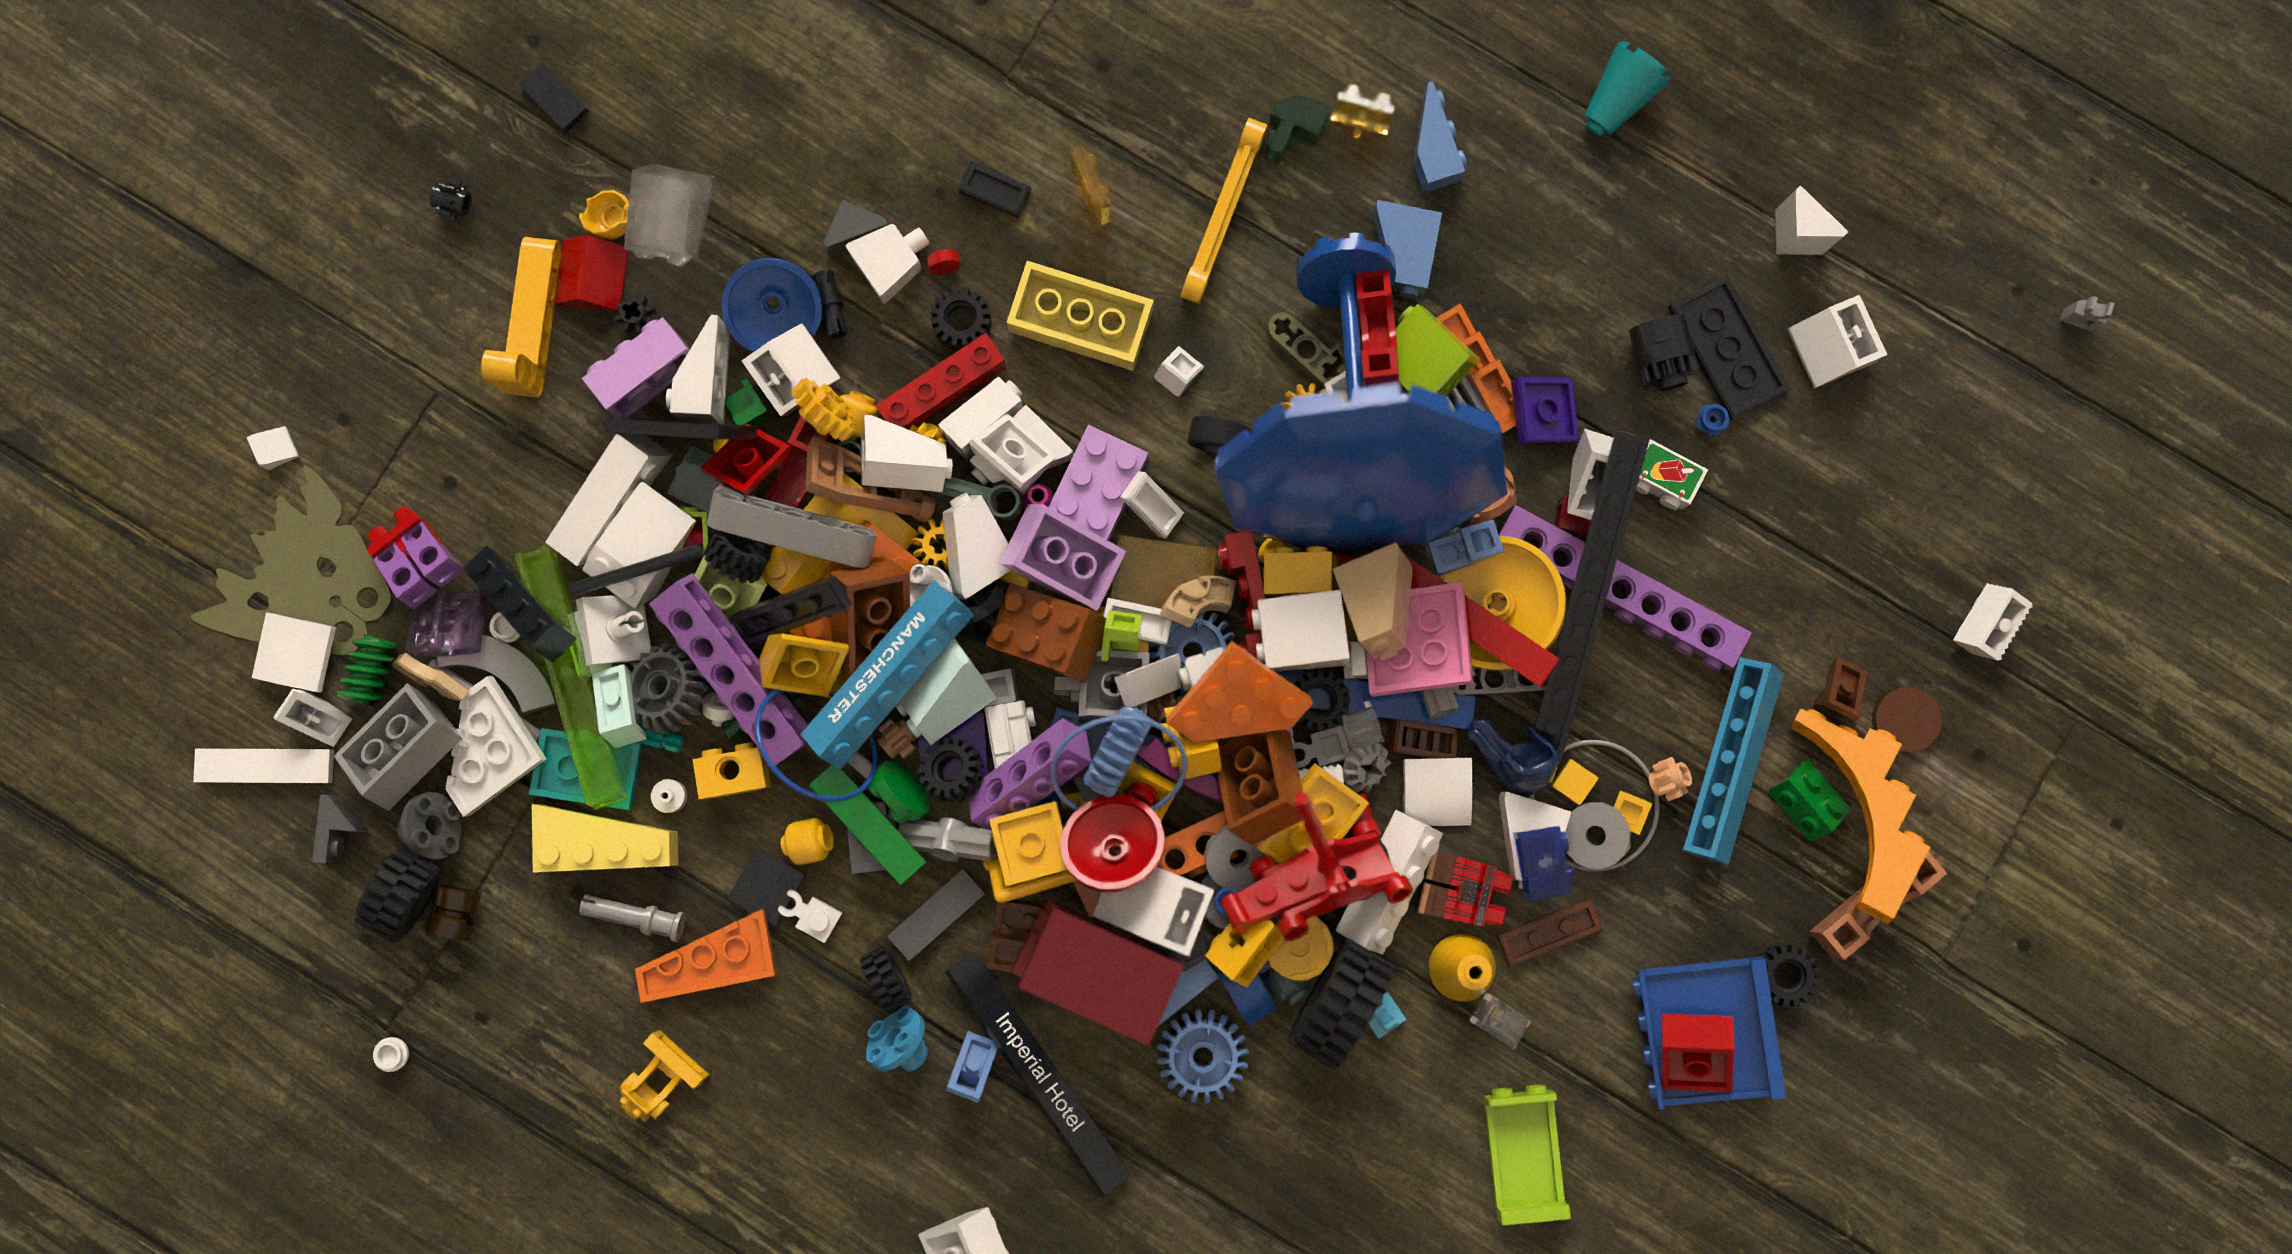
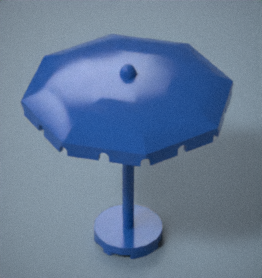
M1349 233L1350 238L1330 241L1329 236L1320 238L1316 241L1317 246L1306 252L1301 260L1298 256L1296 263L1297 287L1303 297L1317 305L1341 309L1348 402H1340L1337 391L1291 397V407L1285 411L1284 405L1278 402L1253 422L1251 437L1250 431L1243 430L1218 450V457H1215V473L1234 528L1252 531L1253 534L1302 549L1306 546L1327 547L1328 552L1336 554L1381 549L1396 542L1399 546H1406L1437 540L1508 494L1500 420L1495 422L1494 414L1462 402H1457L1454 405V412L1449 407L1448 397L1413 384L1410 387V395L1400 392L1399 383L1364 387L1355 273L1389 269L1391 286H1393L1396 278L1395 255L1387 243L1385 248L1377 242L1365 240L1362 233Z

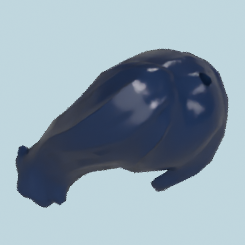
M1484 717L1478 720L1473 719L1467 732L1468 740L1474 741L1490 769L1509 790L1521 796L1533 795L1535 791L1551 784L1558 767L1557 751L1534 728L1529 727L1527 733L1533 738L1535 743L1512 745L1499 737L1493 729L1490 720H1485Z

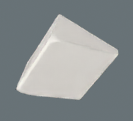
M1178 346L1161 363L1154 378L1179 397L1204 366Z
M285 426L247 437L258 465L267 470H271L299 457Z

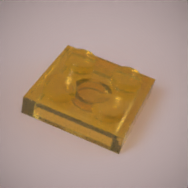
M1082 143L1071 147L1072 172L1095 224L1099 227L1109 222V211L1112 210L1110 191L1105 181L1099 183V176L1097 174L1099 168L1093 153H1086Z

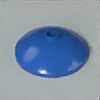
M762 258L743 265L730 277L722 295L721 310L724 323L733 338L746 349L755 352L767 342L803 323L813 337L821 321L822 301L816 284L799 266L783 259ZM769 297H776L780 303L772 306L768 303L767 299Z

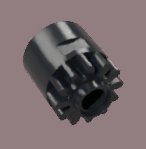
M1671 315L1654 319L1629 330L1643 386L1651 387L1655 385L1659 392L1668 391L1688 384L1686 376L1695 375L1696 372H1699L1685 315Z

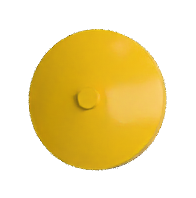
M1499 536L1504 549L1503 553L1471 566L1438 576L1448 584L1462 582L1464 595L1546 650L1551 647L1561 631L1567 606L1562 578L1551 560L1541 550L1526 541ZM1469 639L1471 666L1490 671L1512 670L1507 664Z

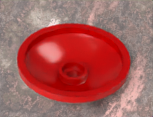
M1126 795L1101 796L1083 804L1068 819L1061 836V854L1070 874L1084 886L1102 892L1124 891L1145 881L1158 867L1165 848L1164 830L1157 814L1141 800ZM1115 850L1122 851L1116 857L1110 855Z

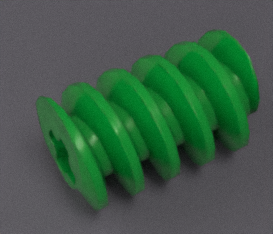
M362 634L365 636L364 639H353L352 644L360 648V651L349 652L348 654L351 659L356 661V664L345 665L344 667L346 671L352 674V677L341 678L340 680L342 684L348 687V690L337 691L336 695L345 700L375 707L370 701L381 700L382 695L377 693L374 688L385 687L386 684L378 678V675H385L390 672L388 668L382 665V662H391L394 659L393 656L386 652V649H396L398 644Z

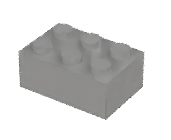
M407 683L334 757L363 797L389 811L462 739V736L433 699Z

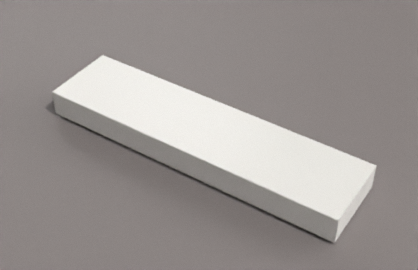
M195 749L193 782L333 783L334 750Z

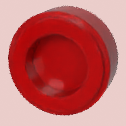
M953 249L935 251L926 259L929 272L935 275L951 273L961 266L959 254Z

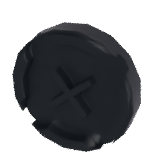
M995 580L967 599H959L974 614L965 627L970 636L976 641L987 643L991 630L982 629L977 622L985 621L993 627L998 615L997 608L1005 600L1006 592L1000 581L996 582Z

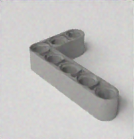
M720 483L713 491L707 525L713 529L853 567L866 568L870 564L877 533L868 527L755 497L757 487L747 496L723 483Z

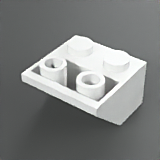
M1860 295L1831 306L1787 329L1814 389L1874 364L1887 355Z
M803 323L767 342L742 360V363L780 416H788L800 407L796 403L797 399L792 396V389L802 378L807 377L810 381L814 380L819 387L823 384L830 386L841 378Z

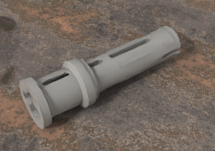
M585 894L583 900H586V902L581 901L579 914L581 916L639 928L644 935L650 936L654 933L670 937L673 942L680 940L686 922V914L684 912L673 914L660 911L658 906L654 905L647 906L645 909L590 896L589 894Z

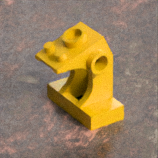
M661 1030L653 1032L643 1043L655 1054L651 1063L639 1076L633 1072L620 1086L619 1102L622 1104L620 1107L634 1120L640 1117L645 1122L650 1116L657 1119L669 1105L666 1099L682 1080L695 1089L710 1075ZM657 1068L672 1079L660 1094L646 1083L647 1079Z

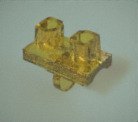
M1347 84L1343 92L1338 91L1331 120L1342 122L1345 126L1355 128L1353 138L1359 139L1362 130L1387 135L1395 110V106H1391V95L1379 92L1374 95L1373 100L1361 97L1362 90L1360 87Z

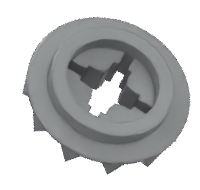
M1370 740L1357 744L1348 753L1343 764V779L1346 785L1357 793L1360 791L1369 793L1373 786L1380 787L1381 777L1388 776L1385 769L1391 764L1387 758L1389 751L1376 741ZM1361 764H1371L1372 769L1370 771H1364V768L1360 766Z

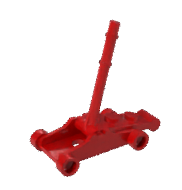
M1299 792L1294 796L1296 811L1301 816L1304 830L1309 834L1313 845L1306 847L1295 857L1276 864L1272 856L1266 855L1257 858L1249 866V871L1256 883L1238 893L1226 895L1221 900V905L1235 933L1246 932L1253 925L1278 915L1281 920L1278 928L1284 940L1294 941L1303 937L1308 932L1309 925L1306 919L1384 892L1390 903H1399L1413 893V887L1406 876L1395 872L1379 843L1382 833L1376 821L1368 819L1358 823L1352 829L1353 837L1339 840L1331 838L1326 840L1322 831L1321 821L1314 812L1312 801L1309 800L1306 793ZM1343 869L1353 871L1356 878L1348 880Z

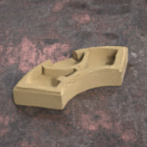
M1200 576L1198 579L1182 583L1165 601L1160 616L1190 628L1194 624L1196 617L1203 612L1221 611L1227 613L1232 605L1237 581L1221 576Z
M407 653L400 654L392 663V667L424 687L431 686L441 696L455 701L463 700L469 692L468 689L443 671L430 668Z

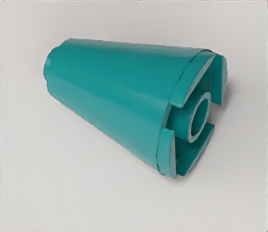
M1619 41L1614 48L1584 115L1587 121L1585 127L1599 137L1603 133L1611 135L1662 91L1672 79L1671 76L1664 77L1663 75L1667 71L1664 66L1642 49L1637 48L1634 53L1626 49L1630 44L1626 41Z

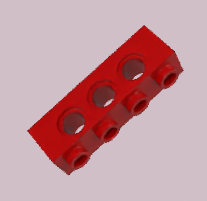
M984 333L875 405L884 421L907 430L912 425L919 427L923 422L928 421L1007 369L1005 360L987 333Z

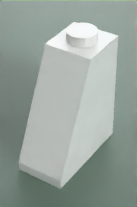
M997 377L945 418L938 426L944 438L968 460L974 455L969 444L970 441L1006 413L1013 417L1023 407L1022 400L1019 398L1022 392L1010 380L1004 383Z
M1027 405L1013 417L1015 421L1057 456L1046 470L1069 462L1072 459L1073 450ZM974 455L969 460L974 468L971 474L983 486H986L988 483L992 487L1000 484H1009L978 456Z
M872 415L864 416L861 436L862 485L943 492L945 478L950 479L952 475V459L947 458L946 444Z
M1584 429L1572 461L1568 513L1591 520L1613 437Z
M964 493L951 500L950 504L952 507L943 512L949 577L953 594L958 599H967L1011 571L999 564L1008 546V542L982 495L969 496L968 493Z
M1500 792L1499 805L1509 875L1513 877V880L1519 881L1518 888L1536 894L1539 888L1549 890L1571 811L1510 792Z

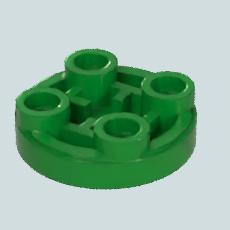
M891 760L882 762L876 768L868 788L874 796L882 798L890 807V814L895 821L904 824L907 820L917 821L929 812L931 808L929 795L919 779L909 769Z

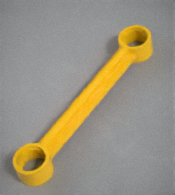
M1249 118L1245 125L1234 160L1193 266L1190 268L1180 298L1199 304L1203 297L1230 221L1268 126L1265 123Z

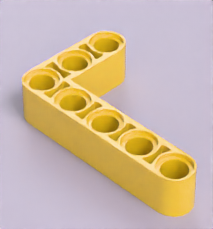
M524 237L521 242L506 352L486 350L481 363L483 379L504 394L539 398L542 394L561 258V244L558 240Z

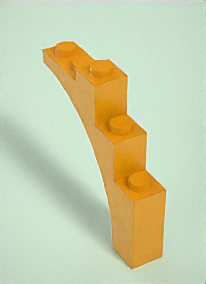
M1801 708L1791 729L1814 742L1836 763L1850 782L1862 807L1868 831L1869 861L1865 884L1855 908L1889 924L1894 919L1930 849V846L1924 844V839L1910 831H1904V833L1898 831L1916 795L1909 792L1910 788L1904 783L1897 780H1890L1889 782L1884 779L1902 744L1895 741L1896 737L1881 729L1875 731L1870 728L1864 739L1858 737V733L1852 728L1845 725H1839L1838 727L1826 721L1827 718L1820 712L1812 709L1806 711Z

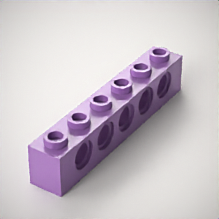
M692 573L676 581L649 604L655 611L657 619L675 637L679 648L685 651L694 662L698 673L707 679L716 691L720 702L729 708L737 719L740 728L748 733L758 747L755 734L757 711L763 700L776 689L762 687L759 660ZM686 612L691 616L692 622L687 618ZM707 640L712 644L713 649L709 647ZM727 667L732 670L734 677L728 672ZM783 692L774 696L765 706L760 723L764 748L775 766L807 743L800 734L808 725ZM748 694L753 698L754 703L749 700ZM768 721L773 724L775 731L769 726Z

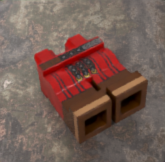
M1437 850L1424 871L1423 879L1454 886V890L1421 882L1414 912L1484 927V924L1502 925L1506 908L1489 904L1492 891L1509 894L1513 877L1497 871L1495 866Z

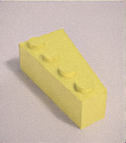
M532 804L533 872L678 865V832L547 805Z

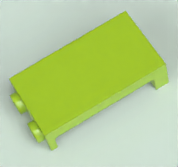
M1541 1084L1526 1086V1092L1513 1093L1512 1088L1492 1089V1095L1483 1096L1497 1221L1503 1226L1571 1219L1569 1204L1565 1202L1554 1107V1101L1557 1100L1556 1093L1546 1089V1085Z

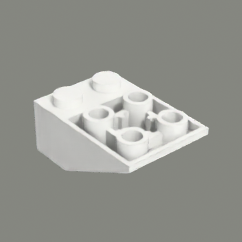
M1157 867L1145 881L1135 887L1118 892H1102L1093 916L1189 956L1214 889Z

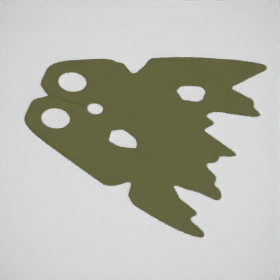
M304 465L302 470L307 483L300 486V490L307 502V516L291 506L284 497L278 496L276 499L277 512L273 516L276 530L267 531L264 535L250 534L254 545L264 561V564L254 568L257 577L248 580L225 569L217 568L218 580L216 581V587L226 598V602L191 615V619L212 630L260 642L266 613L312 621L333 627L341 621H346L353 627L352 638L346 642H338L334 638L330 654L345 655L358 649L357 646L352 644L353 639H364L365 636L362 634L367 635L365 622L378 620L391 602L390 590L373 557L366 550L367 547L357 529L352 525L336 526V522L342 515V506L334 493L312 468ZM320 557L331 560L337 567L331 577H323L317 567ZM366 587L373 588L378 594V601L371 608H363L357 601L359 591ZM259 592L268 597L269 606L267 609L261 611L249 607L247 602L254 593ZM332 596H339L341 598V605L338 607L331 606L330 599Z

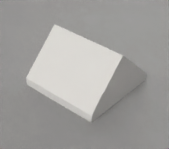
M1801 186L1775 210L1776 254L1822 255L1848 233Z
M1007 413L975 436L969 443L972 452L1022 496L1057 457Z

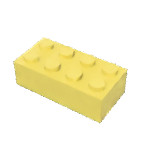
M1027 261L1007 320V327L1010 333L1134 371L1153 312L1154 300Z

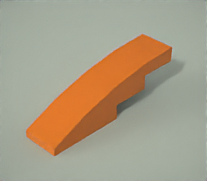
M1458 304L1437 316L1436 318L1481 359L1466 375V378L1487 412L1494 414V421L1500 420L1501 433L1516 426L1511 380L1500 360H1495L1480 331H1475L1462 305Z

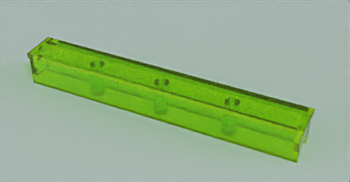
M545 544L540 546L541 549L525 554L520 552L514 555L524 585L543 605L560 618L577 637V640L554 663L545 657L544 659L586 805L597 810L627 800V795L613 747L599 734L593 679L589 666H586L583 644L557 555L554 549Z

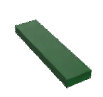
M832 764L809 785L818 795L842 796L852 793L859 788L842 768L839 769ZM864 792L843 801H824L900 885H903L927 863Z

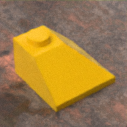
M787 634L769 635L759 658L762 687L828 697L847 655L849 646L844 643Z

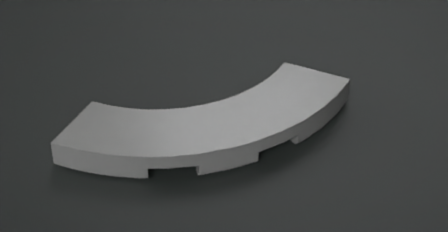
M451 632L431 636L439 668L470 667L485 670L495 675L511 689L524 714L557 705L554 693L542 672L529 658L511 645L487 635L471 632Z

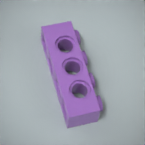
M1063 718L985 776L984 779H981L979 781L982 784L980 788L973 787L971 790L974 795L971 798L968 797L971 821L985 829L992 830L989 819L1032 808L1055 791L1051 781L1053 756L1062 741L1079 727ZM1085 731L1079 733L1068 742L1057 760L1056 779L1059 787L1091 764L1087 733Z

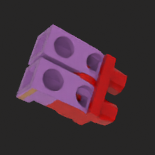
M403 506L394 513L393 519L397 523L394 528L388 531L383 526H379L367 534L371 545L366 550L374 558L377 567L396 598L412 609H415L438 591L433 583L442 588L463 572L464 567L453 557L440 536L435 532L433 526L416 512Z

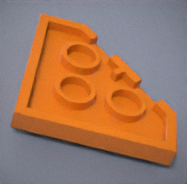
M1231 642L1171 711L1166 720L1168 725L1193 742L1290 729L1309 709L1313 701L1309 695Z

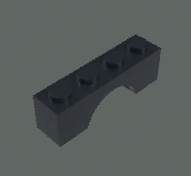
M487 545L463 568L465 573L529 647L552 663L577 640V637L561 619L524 585L526 580L514 566Z

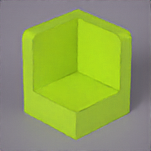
M1109 610L1104 627L1101 661L1108 662L1111 649L1131 652L1138 651L1143 615Z

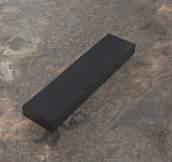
M832 575L737 611L729 619L741 638L749 646L767 639L769 635L782 634L847 610L852 603L836 577Z

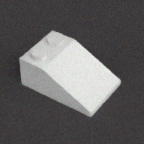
M710 315L673 377L672 389L667 390V409H670V413L680 422L724 424V400L726 399L730 333L718 315Z
M641 482L596 542L582 570L593 577L682 549L696 520L650 486ZM671 567L606 586V588L636 609L657 595Z

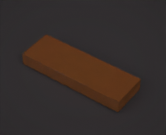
M1587 898L1499 933L1496 936L1508 966L1512 967L1603 931L1604 928L1592 899Z

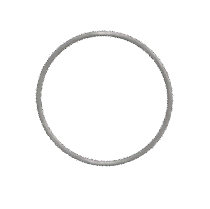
M1582 740L1565 746L1564 752L1583 745H1602L1619 750L1633 759L1641 767L1649 780L1650 771L1636 755L1620 745L1602 740ZM1653 792L1655 812L1649 834L1641 846L1627 858L1604 869H1588L1565 859L1561 855L1558 856V860L1568 866L1585 871H1607L1632 861L1646 848L1655 833L1660 813L1659 796ZM1534 794L1529 795V799L1534 800Z

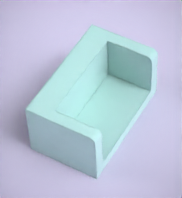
M624 664L592 673L599 734L615 748L646 739L645 731L636 724L630 674L632 672Z

